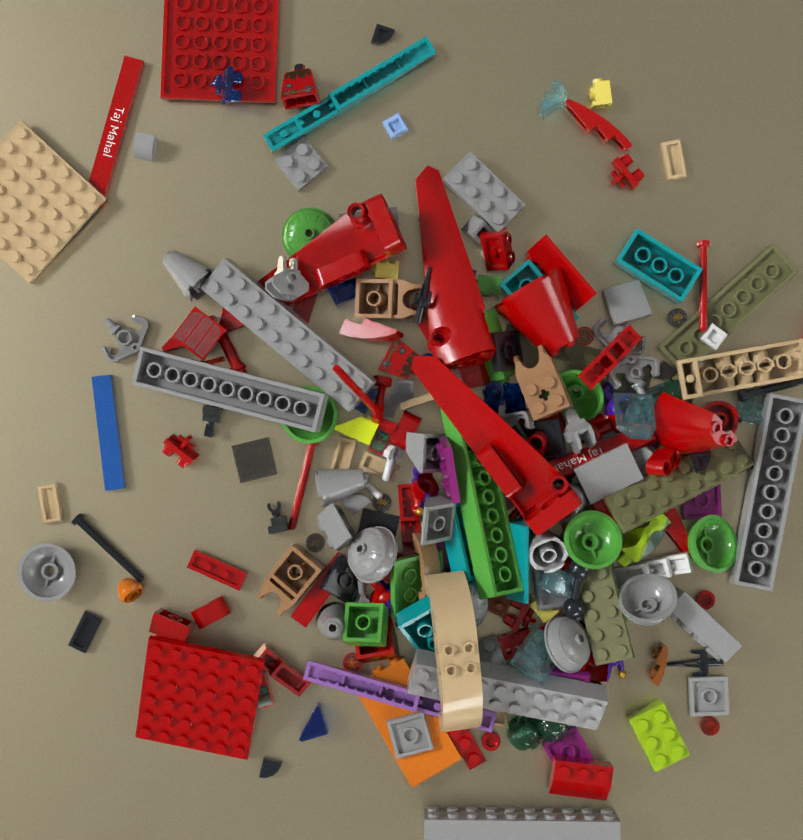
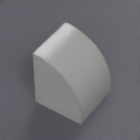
M136 132L133 146L134 157L153 162L158 144L156 136Z
M474 215L461 229L480 246H482L480 238L482 232H494L484 220Z
M355 493L341 501L354 516L372 500L363 494Z

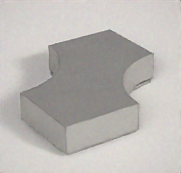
M395 379L394 387L384 397L383 417L394 418L395 411L400 403L414 398V380Z

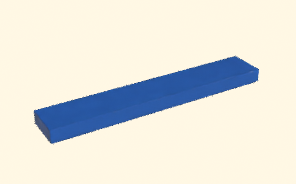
M112 375L92 377L105 491L124 489L125 480Z

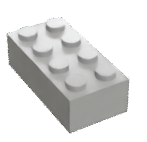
M471 151L443 178V184L478 218L484 220L494 232H499L506 227L525 207V204Z
M677 587V606L670 617L675 621L678 619L679 622L677 624L687 633H693L692 638L703 648L707 646L706 651L717 661L721 659L726 663L742 645L686 592Z

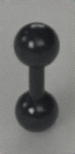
M572 560L569 565V572L574 577L572 596L563 603V612L568 618L577 619L583 615L585 610L584 603L579 599L582 579L589 576L591 569L584 568Z

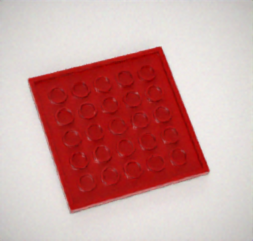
M164 0L160 98L165 100L276 104L280 0Z
M150 635L147 644L135 738L248 760L266 658Z

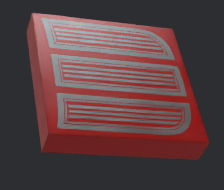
M194 307L172 338L204 361L226 332V329L197 307Z

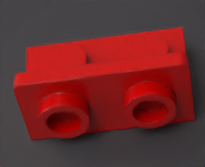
M504 227L499 232H482L480 238L487 271L509 270L515 262V252L512 251V235L509 233L508 227Z

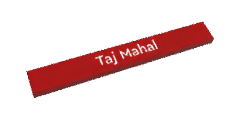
M124 56L89 179V183L105 197L144 65L143 60Z
M646 423L600 441L591 449L585 447L580 450V454L576 455L572 452L567 454V456L549 461V463L563 474L564 477L575 474L574 468L624 443H627L630 451H634L656 442V437L650 425Z

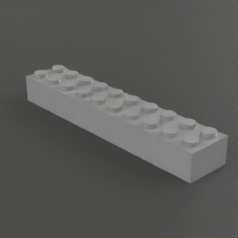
M223 258L201 287L204 292L348 412L353 411L361 400L333 371V367L339 365L366 394L377 382L375 378L281 300L274 299L265 290L263 285L231 259Z
M140 347L131 383L136 386L311 432H320L329 398L328 394L147 347Z
M772 393L764 394L752 461L755 465L750 468L737 535L736 559L731 567L729 582L735 585L773 592L803 434V399Z
M416 649L408 675L407 694L440 700L435 652ZM480 661L483 708L597 730L608 704L605 685L585 683L584 681Z
M429 806L428 809H424V840H621V822L616 812L610 808L593 811L592 808H582V810L563 808L562 810H555L554 808L546 807L543 810H536L533 807H525L524 810H516L515 807H506L505 810H500L496 807L478 809L477 807L470 806L466 809H459L456 806H449L447 809H439L438 806Z

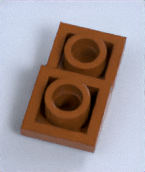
M660 643L659 646L656 645L651 653V659L657 665L650 669L648 680L656 686H659L663 678L668 659V647L663 643Z

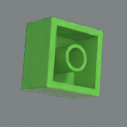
M346 602L342 641L348 646L386 647L389 608L384 603Z

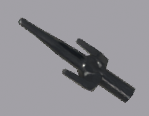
M430 266L427 269L420 297L418 298L417 292L413 307L417 308L414 322L421 324L424 309L429 308L432 291L429 292L427 298Z
M692 650V654H701L700 658L671 662L666 665V667L700 668L702 672L693 673L692 676H706L709 672L708 666H724V661L721 659L717 661L715 658L708 659V654L705 650ZM697 662L696 665H685V663Z

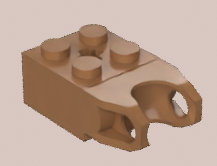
M356 279L355 318L409 320L414 318L416 310L410 307L409 297L412 293L422 290L423 284H414L410 281L399 279Z
M543 345L537 346L539 362L534 368H527L519 356L513 357L515 376L534 421H540L574 406L555 361L547 354ZM545 391L550 392V395H548V400L543 398Z
M298 543L293 544L263 581L261 590L256 598L260 600L269 592L277 593L280 596L281 605L276 615L280 617L287 609L297 604L326 567ZM295 567H298L300 569L301 573H299L298 575L295 573Z

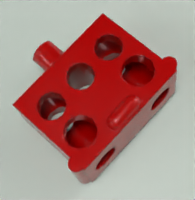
M529 627L520 628L517 633L510 631L497 635V640L501 644L505 660L517 657L518 663L524 662L523 655L535 652Z

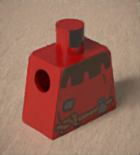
M296 64L294 71L284 74L281 100L286 110L321 104L312 70L309 68L305 69L303 64Z
M400 339L393 340L378 370L408 380L411 373L415 375L411 369L413 358L420 355Z

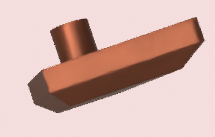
M506 595L488 598V611L505 618L512 600L507 599Z

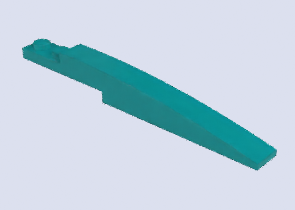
M426 36L332 91L326 98L321 100V104L312 105L262 136L272 153L304 134L305 136L356 106L437 52Z

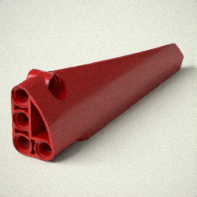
M427 165L415 180L424 278L428 266L431 267L427 292L428 298L429 292L432 291L430 305L427 308L429 327L427 348L447 368L456 370L490 361L496 352V348L484 316L485 305L439 170ZM434 340L440 341L441 344L436 343Z
M382 193L362 203L355 202L349 205L346 214L286 260L288 268L289 260L291 258L297 259V270H301L300 274L309 283V291L292 302L281 300L285 305H292L369 270L371 265L407 249L397 222ZM362 210L359 217L354 216L356 211ZM277 267L258 282L265 287V282L274 276ZM223 307L219 325L225 328L227 332H232L245 326Z
M414 356L411 365L412 371L474 451L476 457L499 488L520 511L536 536L548 530L583 503L564 475L557 471L436 356ZM556 479L563 480V484L560 487L553 486V482Z

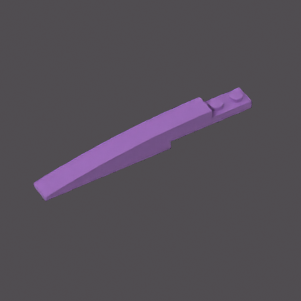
M308 660L303 680L413 712L419 711L438 717V712L441 711L440 700L407 694V685ZM483 708L481 726L477 729L492 733L497 712Z

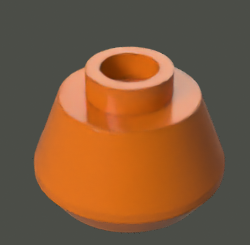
M125 578L118 584L117 591L121 602H133L142 594L143 586L134 579Z

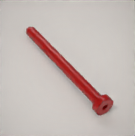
M699 240L697 241V247L700 248L699 267L703 269L699 275L700 332H706L707 248L710 247V241Z
M319 442L311 443L307 446L288 525L291 530H294L297 525L315 446L318 447Z

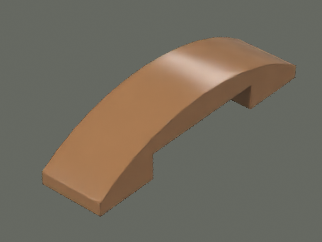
M422 532L412 534L414 553H419L422 591L418 592L419 600L427 596L424 575L441 573L436 544L421 545Z

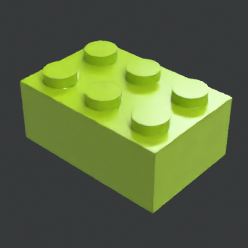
M660 698L626 715L655 772L690 755L665 704Z

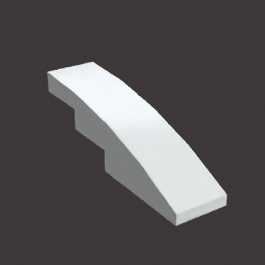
M689 552L631 563L626 567L619 566L613 568L617 587H621L628 579L640 574H656L669 578L673 575L691 573L693 571Z

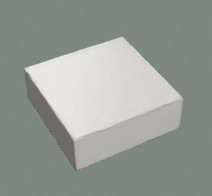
M712 323L700 340L712 349L717 350L728 334Z

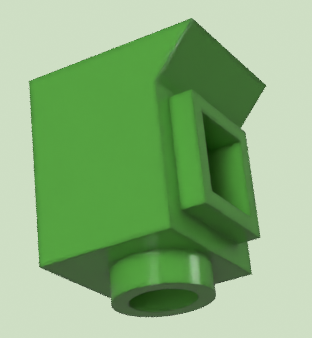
M479 274L476 281L481 296H494L498 301L501 289L499 284L502 282V278Z

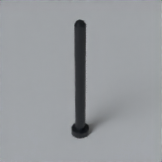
M803 378L750 390L745 388L738 389L737 396L740 402H745L749 397L803 385Z
M79 513L72 520L71 523L74 526H80L138 582L144 580V576L83 520L84 515Z

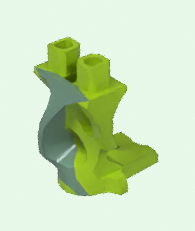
M661 514L648 521L645 527L629 531L622 541V549L616 560L623 567H626L631 561L636 563L652 553L663 539L664 530L671 521L664 514Z

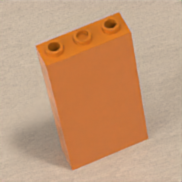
M403 655L399 658L390 659L389 664L384 667L380 665L372 670L373 673L370 675L408 685V675L411 667ZM359 696L412 788L462 759L448 732H440L439 717L426 713L425 716L434 749L396 759L386 720L415 712Z

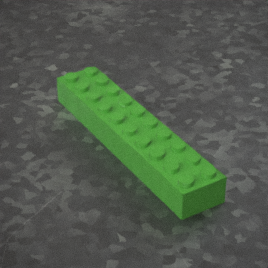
M440 408L445 434L452 446L461 501L460 507L479 600L524 591L503 491Z

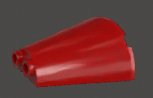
M560 266L528 283L503 299L500 304L498 303L494 306L496 311L536 347L543 345L551 358L560 353L558 349L564 345L566 348H569L577 343L575 339L579 337Z
M662 392L656 401L653 415L655 416L653 429L657 440L664 448L678 449L681 455H690L732 446L739 439L731 430L723 431V421L711 411L665 392Z

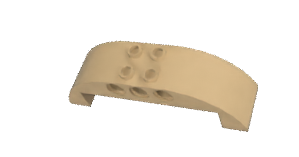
M803 338L676 361L683 400L803 378Z
M462 570L424 575L426 595L430 597L441 705V711L438 712L440 732L478 728L481 726L483 716L482 678L475 615L465 573Z

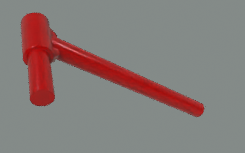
M335 365L333 371L372 411V422L376 424L382 423L386 386H378L377 399L374 403L339 365Z

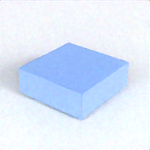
M399 113L382 122L391 139L408 131Z

